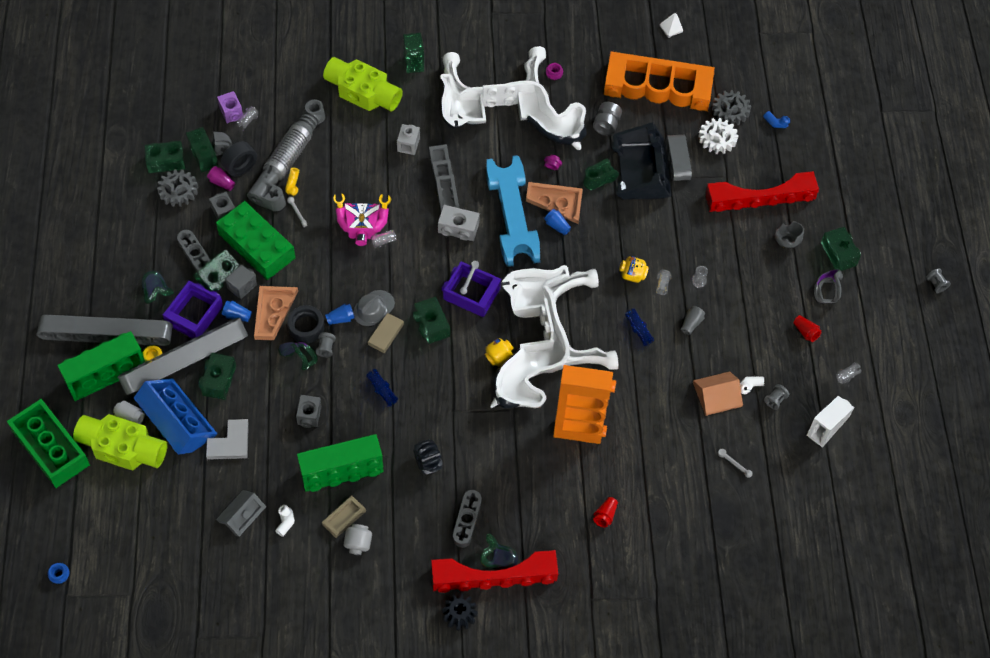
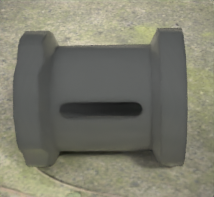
M940 268L931 271L926 276V279L934 285L936 293L943 292L951 285L942 275Z
M320 333L318 337L320 342L318 348H316V354L321 357H331L333 354L332 345L336 337L331 333Z
M776 384L772 393L766 395L764 402L770 408L777 410L783 399L788 398L790 393L784 386Z

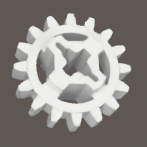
M712 118L711 123L706 121L705 125L701 126L699 142L704 143L703 148L708 147L709 152L715 150L716 154L719 151L725 154L726 149L731 151L732 147L736 146L738 139L737 129H733L734 124L728 125V120L722 122L721 118L718 121Z

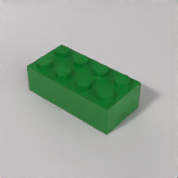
M246 201L216 222L218 234L266 280H269L296 259L294 246Z
M130 331L120 334L113 340L103 342L91 350L83 351L74 358L64 360L61 364H58V368L74 401H77L119 381L118 376L144 363L145 360L140 346Z
M42 399L7 421L14 435L55 488L90 466L84 452Z
M377 434L297 454L305 492H315L327 486L335 487L347 481L355 482L366 476L375 477L384 472L383 456Z

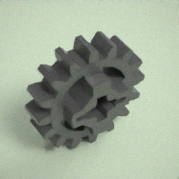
M733 90L730 93L724 91L723 95L719 93L717 98H714L712 106L713 115L718 116V119L724 120L723 122L728 120L730 124L736 122L737 125H740V121L745 122L746 118H749L751 110L750 100H745L746 95L740 96L739 91L736 94L733 93Z
M175 169L173 174L168 171L167 177L161 176L162 181H158L159 187L157 190L160 199L164 200L166 205L171 202L172 207L175 204L182 207L184 202L187 205L189 204V199L194 201V195L198 194V184L195 176L191 177L190 172L185 174L182 169L180 173H177Z

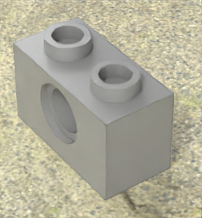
M444 205L438 221V233L445 236L458 237L462 240L474 241L479 226L480 213Z

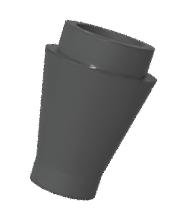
M697 306L689 308L681 331L691 335L692 331L705 319V312Z

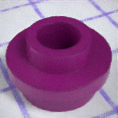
M551 63L546 68V75L550 79L557 80L562 77L563 69L560 64Z
M556 155L546 156L544 159L545 166L549 169L558 170L562 166V161Z

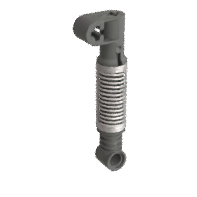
M314 99L306 103L305 112L299 121L289 128L278 147H276L273 154L264 164L263 172L247 193L250 201L275 212L285 207L286 201L283 191L276 184L285 177L310 141L312 132L317 124L325 120V112L321 101Z

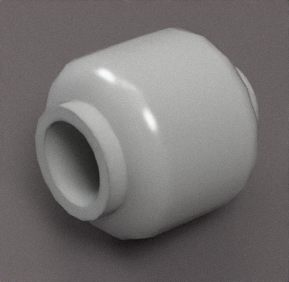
M352 524V527L346 529L344 547L350 549V554L361 555L362 552L370 549L372 532L368 530V526Z

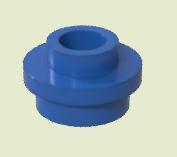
M55 563L48 570V578L55 584L63 583L69 577V569L63 563ZM57 572H63L61 576L56 577Z

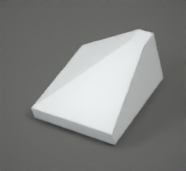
M676 13L660 24L668 38L683 32Z

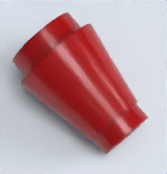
M801 315L796 317L793 322L807 341H816L822 333L820 326Z
M608 497L594 512L593 520L598 526L606 528L612 524L618 501L615 498Z

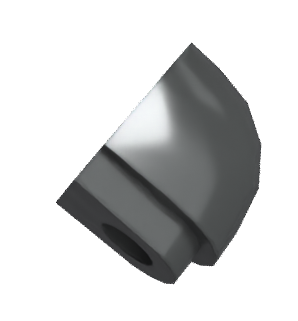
M213 132L214 155H223L232 145V141L223 132Z

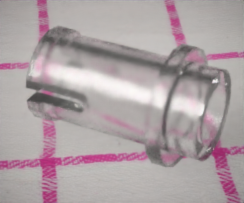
M252 106L246 108V112L236 123L239 127L243 125L242 129H246L253 119L258 118L257 115L259 113Z
M392 229L381 234L375 233L371 240L374 247L378 246L380 248L383 244L396 241V235Z
M698 266L696 268V273L692 277L694 286L703 287L706 285V276L708 274L706 267Z
M660 270L657 274L656 293L666 295L668 293L669 280L672 279V276L668 270Z
M853 363L844 370L840 369L836 374L837 380L841 384L849 383L851 378L862 372L861 369L856 370L860 368V365Z

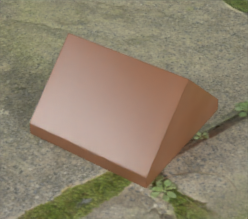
M731 372L693 380L705 416L743 406L740 381Z

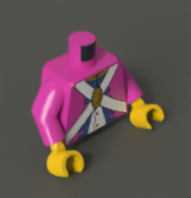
M342 194L343 200L341 202H337L334 195L333 200L337 204V222L343 231L348 232L349 238L356 239V245L365 246L367 239H374L376 233L380 232L387 224L389 211L387 205L391 203L389 195L386 203L382 201L383 194L380 195L379 201L382 207H380V204L345 203L344 207V195Z

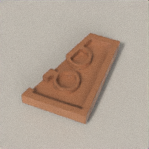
M528 182L526 202L549 212L552 209L559 210L565 219L578 224L583 189Z
M259 287L254 332L255 340H275L298 293V287Z

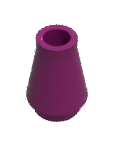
M213 167L207 175L211 183L227 191H231L235 186V182L231 180L221 167Z

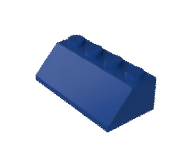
M174 379L145 381L134 397L139 407L147 414L150 421L158 428L162 436L166 438L178 455L192 453L207 443V438H214L217 435V432Z

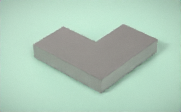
M248 419L228 420L227 438H207V459L247 458Z

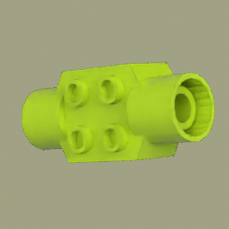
M332 57L324 69L323 78L338 86L339 97L368 111L379 106L389 111H394L400 103L403 91L401 88L387 82V73L357 59L346 63L336 57Z
M110 414L102 420L83 415L78 420L74 429V441L90 446L96 459L132 471L141 464L155 468L160 467L167 452V442L149 436L146 426Z

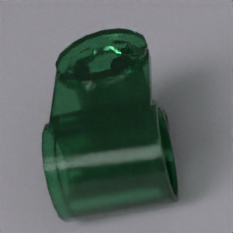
M604 159L585 170L583 184L587 189L594 190L604 184L613 182L619 176V172L614 170L609 159Z

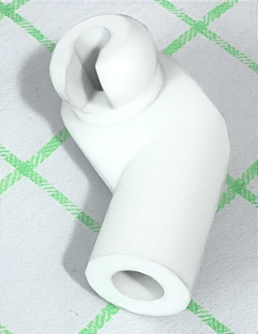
M745 377L740 383L741 393H749L754 386H764V377Z
M282 505L278 510L282 523L275 531L282 537L295 521L293 511L287 505Z

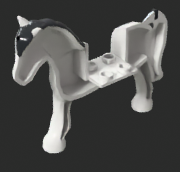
M539 46L529 50L530 59L524 64L527 73L525 81L483 85V87L472 88L462 84L458 78L456 67L460 63L459 55L450 52L443 56L444 74L440 76L445 85L442 97V113L448 127L455 129L466 123H486L485 107L517 104L520 120H528L545 138L557 144H572L575 149L581 150L580 142L587 134L584 123L586 108L582 104L575 102L570 104L565 112L558 115L550 105L548 94L538 81L539 64L546 58L545 48Z
M565 265L554 270L522 269L511 272L503 279L502 286L511 296V306L514 314L523 318L540 316L541 325L545 327V331H543L545 341L520 344V348L517 349L516 353L511 355L497 369L496 376L493 378L495 398L490 405L491 408L497 405L504 409L541 407L546 401V395L529 381L541 373H553L561 370L563 365L591 363L603 365L610 370H618L619 364L616 351L604 352L599 348L581 351L574 350L569 345L556 310V300L565 291L581 285H586L590 288L598 287L596 269L586 272H575L571 275L568 267Z

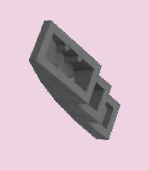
M447 144L429 147V154L441 212L444 205L459 208Z

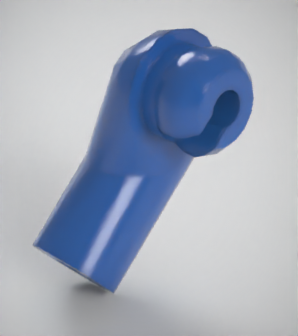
M770 111L766 112L763 116L774 128L784 129L790 123L789 117L782 116L781 119H777Z

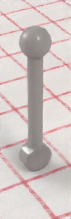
M289 197L287 202L292 205L302 226H307L305 219H303L294 203V198Z
M478 261L471 263L472 269L464 287L460 289L461 294L467 293V287L475 269L479 267Z
M720 449L718 451L719 457H725L733 465H735L742 472H744L747 478H750L752 476V471L746 470L734 459L726 454L725 449Z

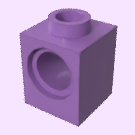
M234 91L217 97L219 108L226 123L244 118L242 107Z

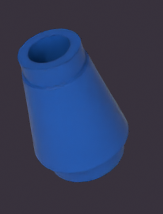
M552 209L544 218L547 225L564 236L571 230V227L559 210Z
M233 300L231 302L226 301L222 311V315L226 316L227 319L240 318L241 321L249 322L252 311H249Z
M343 304L325 315L329 325L351 322V319L355 318L350 304Z

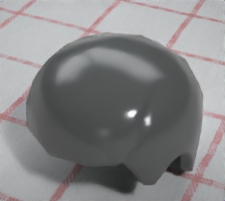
M792 221L790 225L783 223L775 231L777 243L784 248L796 247L803 240L804 227L796 221Z

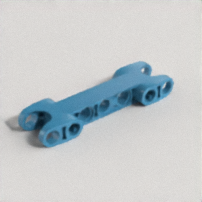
M518 155L512 156V164L507 168H500L493 159H486L489 190L498 189L507 234L499 236L501 252L506 266H513V258L519 253L528 254L533 263H540L537 230H527L518 188L519 186L526 185L525 173L520 157Z

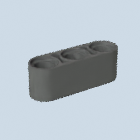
M685 134L667 135L666 149L672 181L691 180L692 170Z

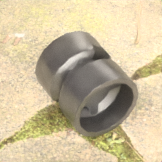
M613 102L601 103L593 123L594 130L606 136L614 134L622 114L620 106Z

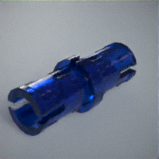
M631 309L632 313L630 310L627 311L625 316L631 323L633 332L637 333L644 346H647L648 343L651 344L654 338L646 328V322L641 320L636 309Z
M373 369L374 374L370 371L366 377L375 387V392L382 396L387 405L392 406L391 402L394 405L398 401V397L395 396L389 388L390 384L384 381L377 369Z

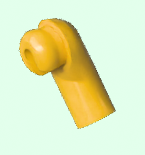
M297 168L290 169L285 187L288 195L295 196L298 193L296 183L300 170Z

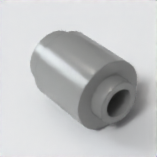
M126 401L117 403L113 410L114 416L141 424L145 417V413L140 408Z

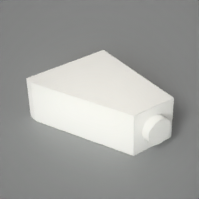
M837 396L814 418L807 436L823 447L850 417L854 407L846 399Z

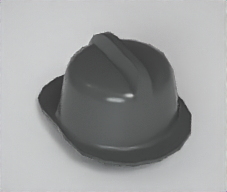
M376 290L361 297L353 311L357 323L362 326L377 324L387 313L394 309L395 301L393 296L387 291Z

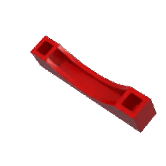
M814 171L796 173L787 182L764 190L744 189L727 182L707 184L705 196L710 212H722L730 209L739 210L747 207L757 208L764 205L774 206L781 203L791 204L798 201H812L816 199L819 187Z
M556 550L534 552L520 564L497 571L473 569L460 564L452 558L431 560L433 591L446 593L452 589L468 591L471 588L480 587V589H490L492 586L508 588L514 584H521L522 586H530L533 583L542 582V584H552L558 579Z

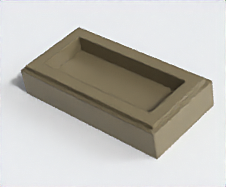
M387 313L369 339L368 345L385 353L403 327L404 321Z
M351 496L322 522V525L337 538L366 512V509Z

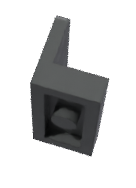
M243 490L216 520L219 523L225 524L236 536L240 537L266 508V505L255 493Z

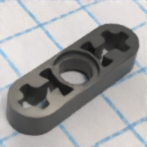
M190 230L179 232L177 236L179 246L196 272L201 276L211 274L213 271L212 262L193 232ZM186 237L187 239L190 240V245H189V246H188V243L186 242V240H183V238ZM192 250H199L200 254L192 256L190 252ZM202 260L203 264L207 266V268L204 269L203 267H201L199 261Z
M469 490L464 494L453 532V542L461 548L467 547L471 542L481 506V495L475 490ZM471 497H475L472 509H470L469 500ZM469 514L473 517V520L470 523H464L461 518L463 515ZM462 528L466 529V538L460 541L458 536H461Z

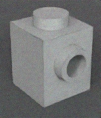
M402 124L397 140V152L415 155L420 140V127Z

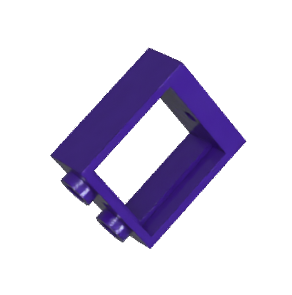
M461 261L458 267L455 266L453 268L450 280L446 281L442 287L443 300L484 318L501 289V279L478 268L475 269L471 280L488 288L479 303L453 292L461 278H468L472 269L471 265Z
M188 281L164 312V321L172 323L173 329L194 339L205 332L223 308L221 296L215 291L210 292L199 283ZM192 296L211 305L197 325L179 316V313Z

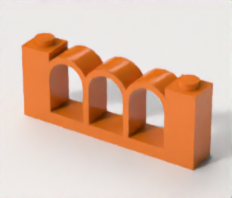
M611 52L604 95L621 98L622 94L629 99H639L645 95L646 99L650 102L663 103L669 99L672 104L679 107L691 105L690 109L708 111L715 67ZM625 70L646 73L644 83L639 86L628 84L624 77ZM649 75L670 77L669 86L662 90L653 88L649 84ZM674 78L694 81L693 90L689 93L676 91L673 86Z
M563 365L553 437L596 444L601 443V438L606 437L607 426L604 425V420L606 418L610 393H615L616 380H612L613 372Z

